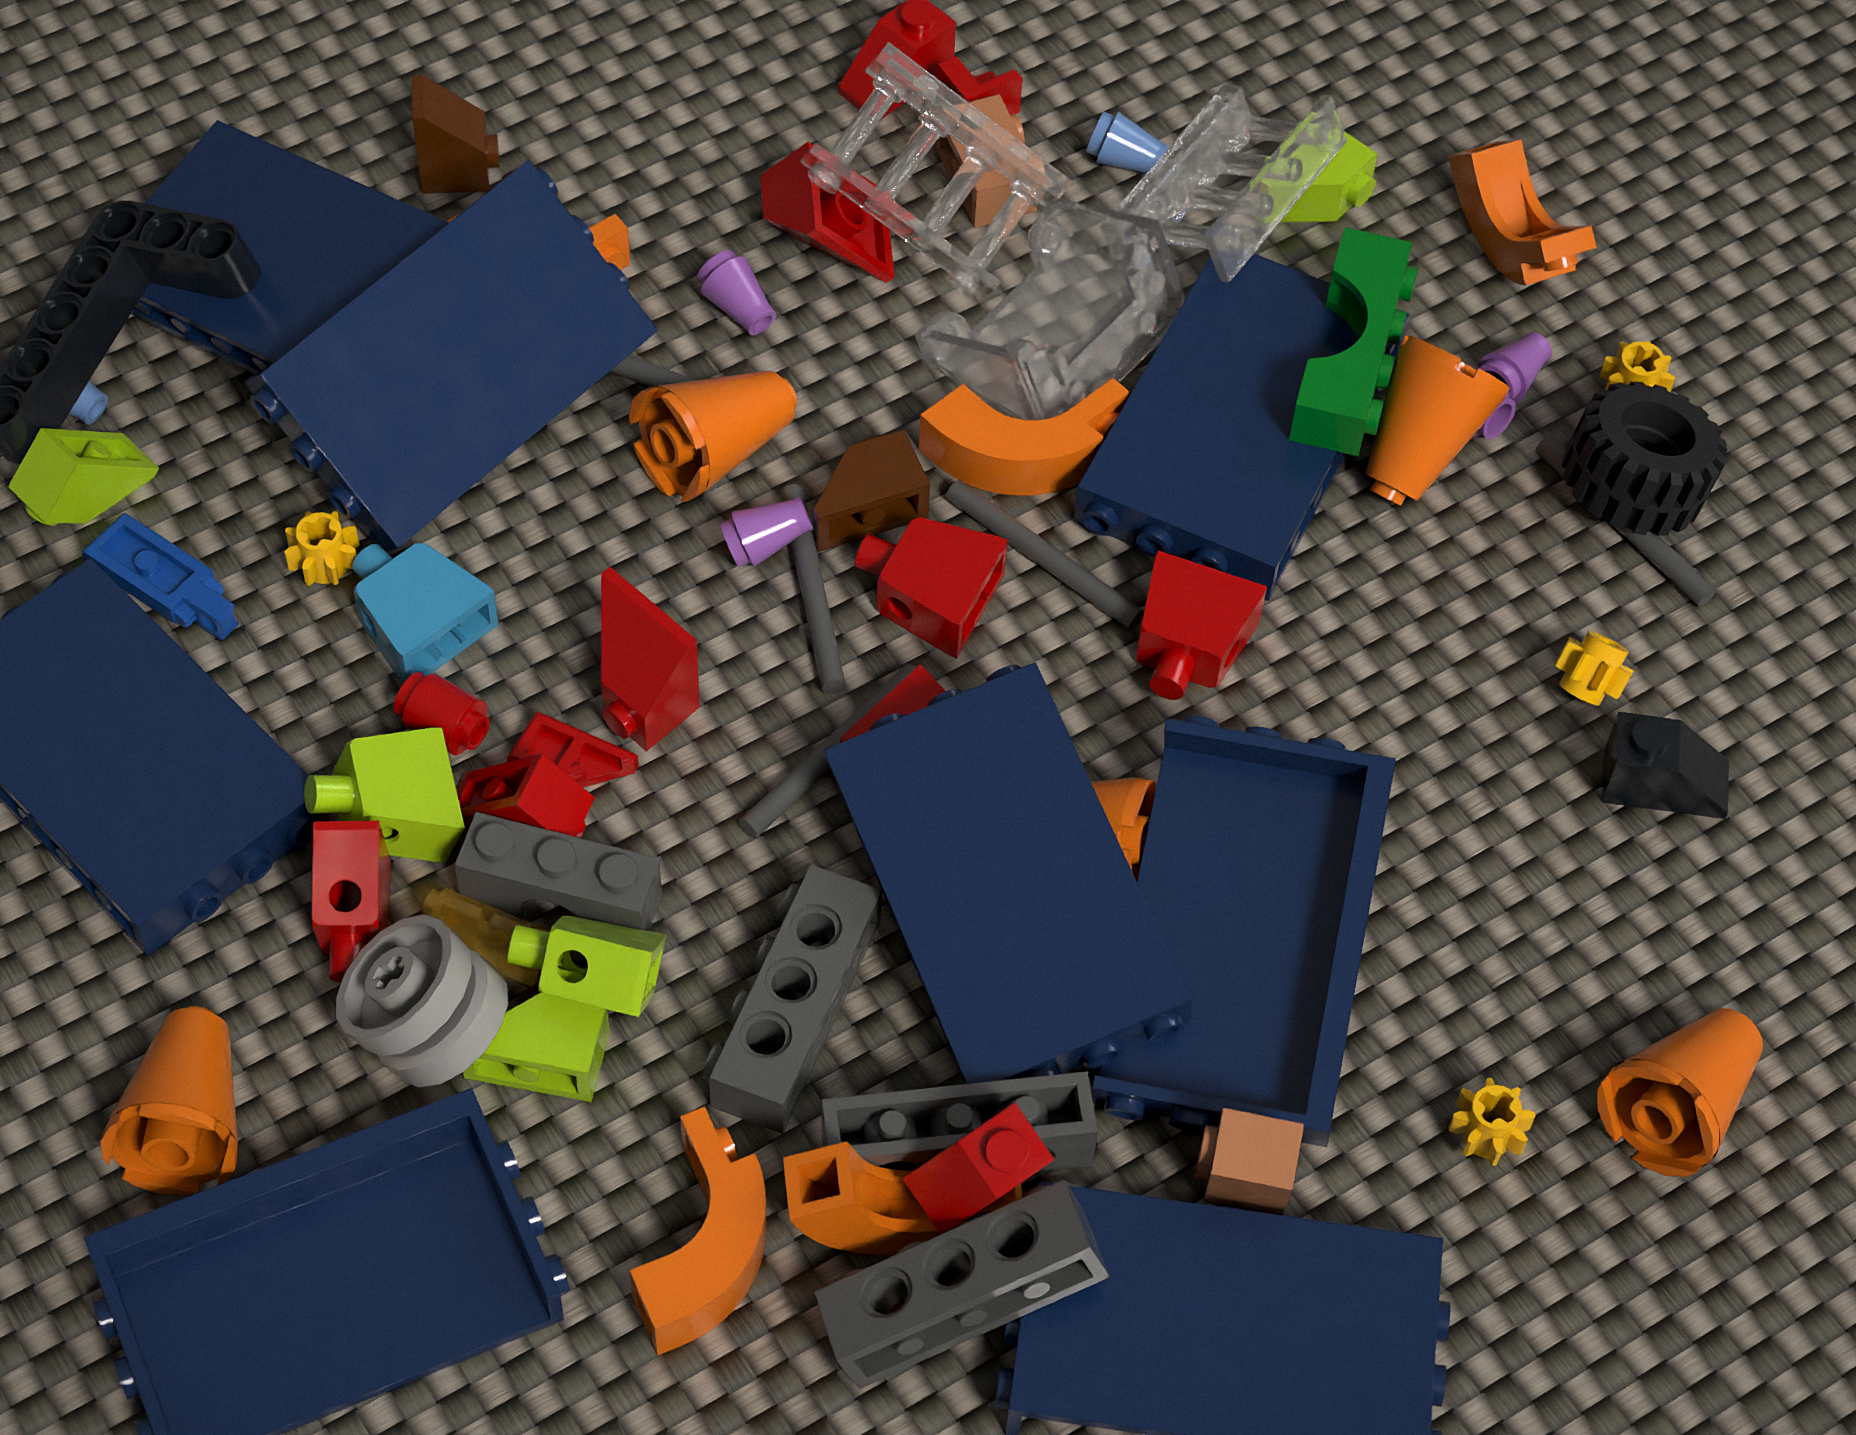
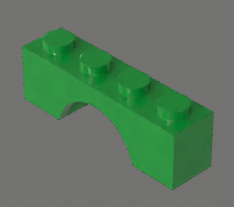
M1344 227L1332 270L1325 307L1342 317L1351 326L1358 341L1341 353L1328 357L1308 359L1295 405L1289 437L1290 441L1359 456L1364 433L1376 436L1384 401L1373 399L1376 388L1388 390L1396 356L1385 354L1387 344L1396 346L1400 344L1407 311L1398 310L1397 306L1399 300L1411 301L1418 268L1407 266L1412 242Z

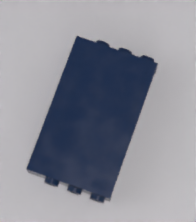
M217 120L145 204L222 219L233 223L260 265L261 276L259 281L251 291L234 299H223L150 283L131 314L256 374L268 368L449 222Z
M529 160L509 170L502 176V181L268 368L254 374L245 381L246 385L253 392L250 400L256 411L268 423L272 425L276 422L292 441L288 447L296 461L308 472L316 471L330 488L327 492V497L333 507L347 520L354 518L374 544L380 545L385 551L401 547L659 331L628 291L630 285L624 273L613 263L605 261L593 245L594 237L589 227L579 217L570 215L557 197L558 189L554 181L544 170L534 167Z
M1219 240L1079 483L1074 522L1086 526L1095 534L1111 536L1138 547L1145 554L1154 558L1159 550L1267 586L1265 600L1269 601L1346 456V453L1289 440L1295 405L1308 359L1328 357L1341 353L1358 341L1351 326L1342 317L1325 307L1330 283L1313 277L1300 269L1290 268L1259 256L1251 250L1239 248ZM1407 313L1405 324L1399 345L1402 344L1405 337L1406 328L1410 316L1409 313ZM1387 344L1385 354L1397 356L1399 346ZM1376 388L1373 399H1376L1381 389Z
M92 558L74 570L60 574L49 587L24 604L12 607L0 619V802L147 957L193 922H201L212 916L218 910L222 901L243 885L255 883L269 872L273 863L294 847L310 843L313 840V822L329 821L328 813H308L306 809L304 790L309 775Z
M1036 662L1022 668L1019 665L1003 667L993 672L986 679V683L964 692L961 689L945 691L931 699L926 708L907 716L901 713L885 716L873 723L868 732L824 750L832 776L965 1084L1059 1075L1084 1063H1087L1089 1068L1100 1067L1123 1055L1124 1046L1145 1037L1151 1043L1165 1040L1177 1034L1185 1027L1183 1021L1192 1018L1189 994Z
M1184 716L1181 721L1166 718L1164 752L1137 883L1189 994L1192 1018L1183 1021L1185 1027L1177 1034L1165 1040L1151 1043L1145 1037L1124 1046L1123 1055L1100 1067L1099 1076L1095 1075L1093 1097L1095 1104L1105 1105V1113L1127 1120H1142L1144 1113L1169 1117V1124L1177 1129L1204 1133L1205 1125L1218 1127L1223 1108L1302 1123L1304 1128L1301 1143L1322 1147L1328 1146L1396 758L1345 750L1344 744L1328 738H1311L1307 743L1282 739V735L1279 732L1265 727H1247L1244 732L1219 728V724L1216 721L1202 716Z
M472 1088L84 1237L104 1293V1297L92 1301L98 1321L106 1340L119 1335L126 1356L113 1360L127 1400L140 1395L148 1415L135 1421L139 1435H281L564 1320L561 1295L570 1292L564 1269L556 1253L547 1257L544 1256L536 1238L545 1234L539 1211L531 1196L520 1200L512 1180L521 1177L513 1151L507 1140L499 1143L495 1142Z
M1039 1181V1186L1055 1184ZM1069 1185L1086 1213L1110 1277L1006 1323L1004 1345L1017 1346L1014 1369L1000 1367L995 1409L1008 1411L1005 1435H1019L1022 1417L1146 1435H1442V1430L1431 1429L1432 1406L1441 1407L1443 1404L1447 1374L1446 1365L1435 1364L1436 1343H1445L1447 1340L1451 1312L1450 1302L1439 1300L1443 1238ZM1032 1244L1019 1248L1016 1251L1015 1257L1026 1253Z

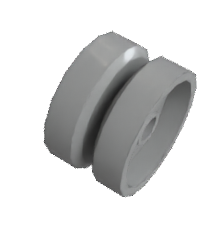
M425 914L403 918L380 931L360 950L345 972L336 996V1019L345 1034L366 1051L377 1054L382 1064L402 1081L417 1087L439 1085L464 1072L486 1051L501 1028L508 1006L507 983L498 969L477 951L470 950L463 939L441 919Z

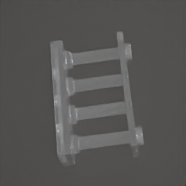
M888 42L877 53L865 70L866 73L874 78L872 84L875 89L831 151L828 152L815 143L800 162L810 169L807 175L817 186L831 194H835L837 190L948 272L945 279L956 290L969 297H973L976 293L981 298H984L995 291L1001 283L999 279L985 269L1030 205L1037 206L1040 203L1047 208L1060 199L1072 181ZM903 100L921 113L918 117L921 124L875 187L849 168L848 165L893 102L900 103ZM950 135L966 148L964 154L967 158L926 216L920 221L894 200L937 139ZM995 169L1012 182L1009 186L1012 193L969 254L965 255L941 237L940 234L985 171L992 172Z
M1223 85L1104 222L1121 267L1140 269L1161 243L1208 249L1220 281L1230 282L1347 142L1332 96L1322 95L1299 122L1252 117L1242 88ZM1250 139L1282 142L1271 156L1239 153ZM1221 173L1252 177L1241 191L1210 187ZM1191 208L1223 212L1211 227L1180 223Z

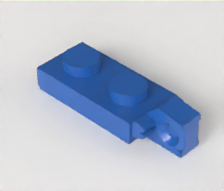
M123 513L82 551L84 561L92 558L123 590L173 623L177 622L180 626L188 628L195 621L201 629L222 641L239 625L233 612L235 607L233 603L221 596L225 592L223 586L214 579L212 569L127 513Z

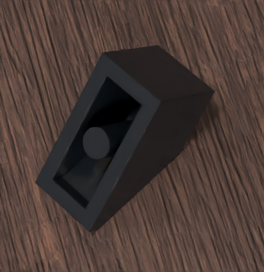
M1618 712L1604 749L1602 803L1720 819L1726 818L1728 814L1729 760L1681 720Z

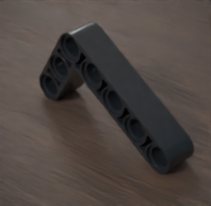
M125 200L111 203L99 212L0 366V453L7 461L13 464H21L40 428L60 429L150 283L223 299L241 297L255 287L261 276L260 265L233 223L222 219Z

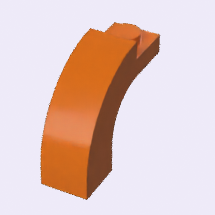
M1521 139L1496 141L1448 156L1456 191L1474 236L1490 262L1502 275L1519 285H1529L1575 271V264L1578 263L1576 254L1597 248L1592 225L1562 226L1552 220L1546 213L1533 188Z
M1111 378L1074 407L1058 416L1043 420H1021L994 410L963 383L920 414L919 451L955 479L988 492L1014 496H1032L1062 491L1081 482L1127 402L1129 391L1114 378Z
M705 1107L680 1116L682 1147L709 1205L705 1222L692 1240L679 1250L629 1270L632 1298L657 1356L700 1338L726 1319L749 1291L757 1276L765 1248V1183L756 1153L738 1160L734 1143L727 1128L723 1125L715 1129Z
M847 1141L783 1157L789 1220L804 1235L818 1243L853 1253L895 1256L901 1248L910 1243L928 1241L941 1235L903 1180L906 1175L914 1170H894L873 1165L865 1161ZM1021 1183L975 1214L990 1213L1019 1200L1023 1196ZM960 1223L950 1230L957 1228L960 1225Z

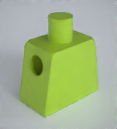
M426 728L355 738L346 743L332 775H309L305 783L304 799L308 813H339L340 821L379 820L390 856L446 862L465 828L442 728Z
M563 915L551 927L550 932L516 925L509 946L507 962L541 970L538 990L545 994L639 1017L654 997L667 935ZM570 950L582 953L587 960L588 967L576 965L570 957Z

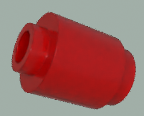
M415 672L403 683L394 701V713L402 718L405 728L411 731L426 728H442L447 752L454 756L462 754L467 749L474 750L485 738L490 726V720L486 717L487 704L485 701L436 673L425 675L422 672Z

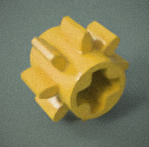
M1624 341L1620 342L1616 357L1606 356L1600 373L1602 378L1608 380L1605 387L1606 390L1610 384L1620 382L1629 386L1630 382L1634 381L1643 382L1646 386L1651 387L1656 384L1666 387L1667 391L1671 392L1675 380L1674 375L1667 373L1672 357L1664 355L1657 346L1648 341L1633 342L1629 345Z
M309 511L305 513V517L300 520L296 528H286L285 533L289 548L284 551L287 568L289 571L302 568L306 585L310 586L314 582L337 585L339 584V579L346 573L347 568L353 569L352 565L357 556L356 548L360 546L357 529L355 526H347L341 529L337 511H333L331 514L323 512L311 513Z
M1588 630L1582 642L1569 637L1554 664L1555 667L1565 671L1559 685L1575 697L1596 706H1600L1606 694L1619 699L1634 671L1623 665L1629 651L1614 640L1591 630Z
M1487 1078L1484 1087L1476 1094L1466 1088L1460 1091L1456 1102L1459 1111L1453 1113L1448 1128L1449 1132L1455 1134L1462 1133V1139L1465 1144L1462 1154L1465 1157L1475 1154L1482 1158H1488L1492 1166H1497L1500 1155L1505 1153L1507 1149L1519 1156L1523 1153L1528 1141L1524 1132L1530 1130L1535 1118V1112L1522 1110V1104L1519 1099L1521 1089L1519 1087L1510 1090L1505 1086L1495 1085L1492 1078Z

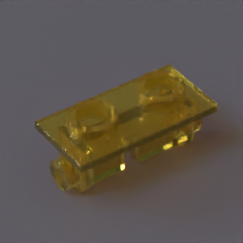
M446 888L442 892L435 889L430 891L423 906L425 914L441 919L463 939L470 950L477 951L498 969L503 978L533 989L542 971L507 962L512 934L516 925L550 932V930L459 894L450 888Z

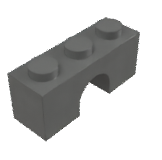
M476 812L455 863L460 902L462 904L520 919L528 900H544L568 909L579 918L650 931L662 898L660 858Z

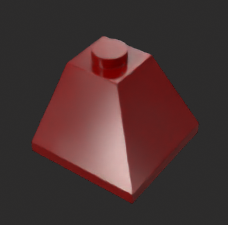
M806 142L760 175L763 218L773 227L782 229L801 242L885 283L895 278L886 190L810 142Z
M608 567L601 573L602 715L609 728L617 736L623 739L630 737L647 752L700 708L697 639L612 567Z

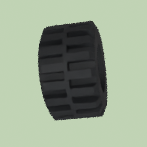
M1631 381L1629 386L1620 382L1610 384L1607 390L1601 388L1594 393L1592 400H1589L1563 455L1561 465L1565 469L1563 478L1566 485L1573 487L1571 494L1580 503H1585L1589 507L1587 511L1595 517H1603L1610 521L1609 525L1618 529L1625 527L1631 529L1633 533L1646 535L1648 531L1657 536L1669 535L1671 530L1680 532L1686 529L1690 522L1696 520L1726 463L1727 444L1725 440L1720 438L1722 431L1717 423L1708 420L1709 414L1703 408L1694 406L1689 402V398L1680 393L1676 395L1667 391L1666 387L1656 384L1651 387L1646 386L1643 382Z

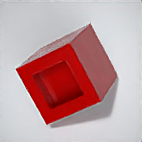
M954 56L937 64L936 103L941 109L1000 94L1009 114L1020 113L1023 78L1016 69L1000 76H996L992 71H987L973 77L958 57Z

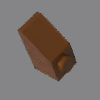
M424 75L412 76V120L422 194L489 191V168H500L498 134H487L485 111Z
M904 430L884 436L873 435L862 440L860 443L848 446L814 507V541L818 552L865 538L867 534L875 535L908 525L911 520L919 517L928 519L930 482Z

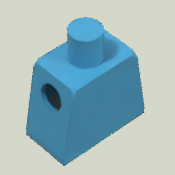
M415 543L395 558H392L380 545L371 544L365 547L354 559L353 571L363 579L354 589L359 620L402 684L415 672H422L425 675L433 673L498 626L494 590L426 543Z

